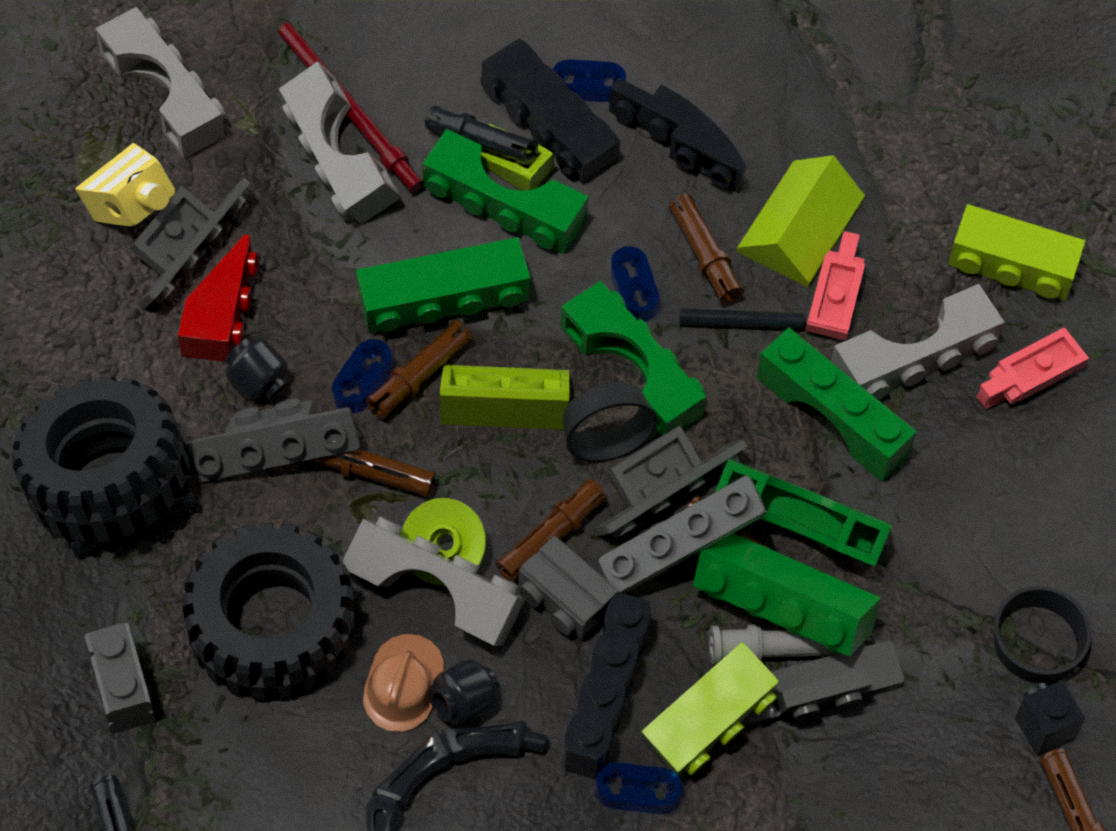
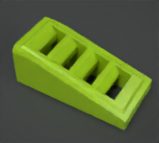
M538 145V153L523 149L522 151L536 157L528 168L522 167L524 165L522 162L516 160L513 163L509 161L511 159L503 155L499 157L495 152L482 149V166L520 190H531L537 188L554 169V153Z

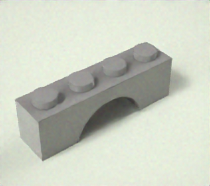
M135 7L95 28L100 53L120 78L146 77L158 81L169 90L170 93L167 100L159 109L162 131L183 159L192 156L225 137L223 120L226 119V114L220 102L215 97L210 99L206 95L199 76L193 70L187 71L183 66L178 50L173 44L167 46L162 39L159 27L152 18L146 19L139 9Z
M317 61L279 88L286 101L282 106L285 114L294 125H299L302 134L298 136L306 151L312 156L315 155L319 163L315 166V170L327 186H332L335 195L331 199L344 217L351 215L359 223L364 224L401 198L386 168L368 152L358 155L341 154L338 144V132L341 122L351 108V105L333 74Z
M977 284L943 299L937 319L938 331L930 338L918 343L900 344L888 341L870 330L835 345L831 362L877 400H880L890 390L903 384L905 386H912L920 382L926 374L938 369L943 371L949 370L965 357L975 353L983 355L991 351L998 344L1005 322L980 284Z
M379 516L377 522L362 520L341 564L346 565L349 572L381 587H390L399 578L412 572H429L438 577L447 586L453 597L456 627L494 646L504 645L526 598L515 593L518 585L495 574L492 580L477 574L480 566L461 556L455 555L454 560L451 561L439 555L441 546L418 535L415 541L400 535L403 527L384 517Z

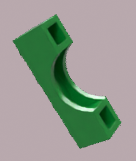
M448 129L445 130L422 163L423 187L427 188L433 195L440 198L446 197L462 205L472 214H481L498 222L505 230L510 232L517 231L533 239L539 246L545 249H554L565 254L587 220L589 196L554 179L541 187L531 190L505 188L494 182L484 171L482 166V145Z
M600 280L561 306L560 328L585 356L598 353L619 355L631 361L641 371L646 382L642 392L656 414L657 428L655 434L658 437L677 426H681L684 431L703 418L706 392L701 383L696 378H689L679 367V362L673 352L668 348L663 349L656 342L649 326L641 319L636 320L627 310L626 303L618 292L610 291Z
M788 327L761 352L756 379L788 404L792 401L804 402L825 415L841 433L847 444L850 456L881 482L910 456L917 431Z
M731 458L728 459L715 492L744 476H748L753 480L767 510L766 515L760 519L797 532L836 551L876 566L892 527L889 522Z

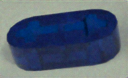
M568 59L558 62L553 67V70L564 82L565 76H573V83L565 84L584 101L609 102L610 88L616 80L620 78L626 81L627 79L625 70L613 62ZM606 78L612 79V86L604 85V80Z
M633 246L619 248L613 253L610 266V275L615 291L624 299L627 310L636 320L641 319L644 322L651 320L658 310L659 292L648 259L639 248ZM629 262L631 267H635V277L630 278L628 269L622 267L623 263ZM634 291H639L641 299L647 301L646 306H640L637 301H633Z
M368 339L361 342L353 351L332 384L333 402L338 409L350 408L352 413L363 411L367 407L366 398L382 386L392 369L391 350L385 342L377 339ZM376 355L380 356L381 363L373 362L369 369L365 371L366 358L373 359ZM359 381V395L352 393L349 398L345 397L344 389L351 391Z
M610 763L603 766L597 774L595 783L596 796L605 807L653 814H666L673 811L679 804L682 792L681 781L672 770L627 763ZM613 777L621 778V785L624 787L620 789V794H612L611 788L608 786ZM662 782L666 784V791L669 792L666 793L665 799L660 800L656 798V792L653 789L656 788L657 783Z

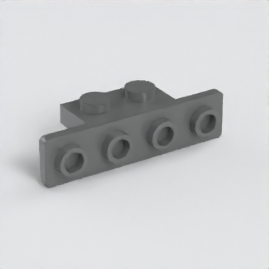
M245 178L240 180L214 211H211L183 186L175 192L167 206L160 210L129 248L161 275L138 302L140 307L145 309L153 301L160 305L175 288V285L170 280L178 271L183 275L186 274L200 257L194 251L201 242L208 246L221 232L223 226L218 223L225 213L232 217L243 205L247 198L242 192L250 182Z
M299 399L285 400L278 403L275 408L259 411L258 408L240 410L233 417H230L225 433L185 442L189 469L195 483L354 451L360 445L350 408L316 414L313 400L300 402Z
M681 426L669 430L606 470L627 508L595 527L594 530L597 535L601 536L612 533L614 538H617L630 531L637 525L634 521V518L645 511L651 516L671 504L669 496L680 489L683 494H686L706 482L703 475L713 468L717 472L723 471L729 458L739 461L737 453L748 447L744 439L730 442L705 459L700 460Z
M744 476L599 558V563L607 581L620 593L624 594L766 515L767 510L753 480L748 476Z
M888 640L858 648L850 657L839 653L772 671L771 673L779 680L778 688L773 692L778 698L759 716L752 711L740 723L743 726L791 713H793L794 719L818 713L820 711L819 706L832 702H835L836 707L851 705L861 701L862 694L901 684L904 681V676L893 642Z

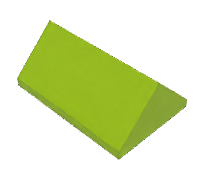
M834 155L795 160L738 245L736 252L809 288L822 267L825 254H828V250H833L862 204L865 195Z
M444 365L440 385V425L564 430L563 414L569 405V370Z

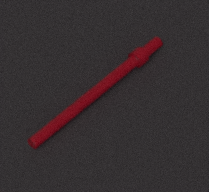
M287 22L280 26L278 33L307 68L318 61L333 74L291 23ZM338 81L351 105L346 115L380 154V162L390 174H396L411 193L420 191L424 186V182L408 164L409 158L399 146H393Z

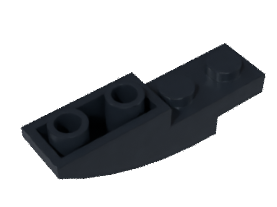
M620 78L616 80L610 88V113L614 114L622 122L632 123L649 132L657 140L671 143L669 158L674 160L680 167L693 170L709 178L715 185L728 188L739 194L743 188L746 165L736 147L710 117L683 96L662 84L652 95Z

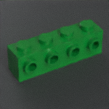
M518 237L356 269L357 293L368 333L376 331L390 332L398 329L400 326L420 322L423 324L434 323L441 318L459 314L473 315L483 309L498 306L513 307L522 301L530 300V275Z
M734 533L700 552L693 587L707 592L710 597L716 600L727 601L746 610L747 613L754 617L765 618L785 627L788 632L794 635L805 636L823 644L832 652L843 653L849 657L871 635L881 597Z

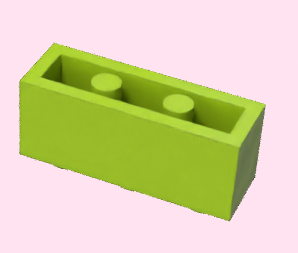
M967 204L952 247L948 265L957 267L965 273H976L996 279L1007 286H1018L1037 292L1046 298H1057L1066 301L1086 240Z
M742 641L641 731V738L677 778L685 771L692 776L710 760L711 757L706 753L719 740L724 746L727 745L744 729L740 722L748 714L754 711L759 716L776 701L778 697L773 692L778 688L779 680Z

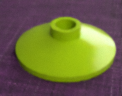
M450 498L432 499L416 507L406 519L401 531L402 536L415 541L418 535L440 546L441 538L449 534L452 536L454 544L447 551L440 548L439 555L451 561L454 560L455 555H458L477 565L481 564L486 550L485 529L476 512L465 503ZM412 572L419 579L427 583L445 585L438 577L429 572Z

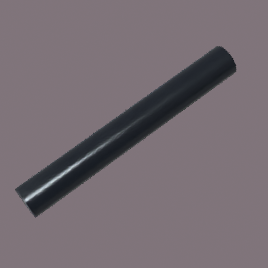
M680 308L679 325L787 329L789 327L790 329H804V313Z

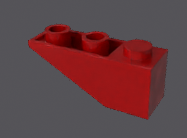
M243 235L185 300L178 332L182 357L225 362L226 357L234 347L243 341L244 323L240 322L241 313L248 312L250 308L251 287H247L249 276H256L259 258L258 252H252L250 235Z

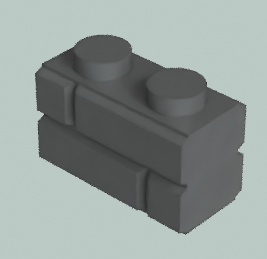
M553 536L539 549L537 554L535 553L519 569L518 585L520 586L519 591L522 597L526 598V601L533 607L543 606L552 614L551 620L559 631L565 635L573 633L581 641H584L598 628L600 623L604 622L605 613L610 601L619 593L615 587L556 536Z
M120 623L88 632V634L84 635L111 733H119L155 721L129 624Z

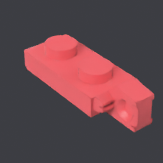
M844 231L839 252L828 250V254H825L806 331L846 341L865 267L864 259L855 257L859 234Z
M1062 328L999 361L997 367L989 374L991 379L980 385L981 389L976 398L985 409L993 407L1005 399L1010 404L1018 400L1022 401L1086 367L1090 358L1067 329Z

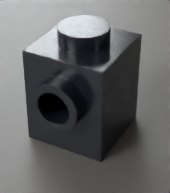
M1063 680L1050 686L1047 683H1040L1024 693V698L1015 716V720L1036 756L1076 738L1085 720V716Z

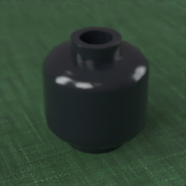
M246 338L225 359V362L228 364L225 371L226 378L249 401L258 400L263 396L271 400L287 384L283 379L288 369L287 361L264 339L251 341L249 338Z
M463 660L440 672L434 678L430 692V702L435 713L445 722L449 721L457 726H464L488 714L495 707L498 681L495 674L489 668L483 667L474 660Z

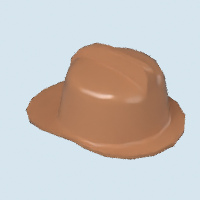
M403 634L392 637L379 648L374 657L363 696V704L367 716L376 726L389 732H406L417 728L429 716L433 708L430 702L433 680L444 668L441 652L431 640L420 635Z

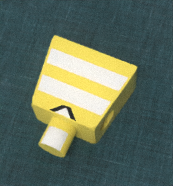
M132 143L75 188L94 221L131 227L140 223L153 211L165 208L169 199L176 192L160 162L135 143Z

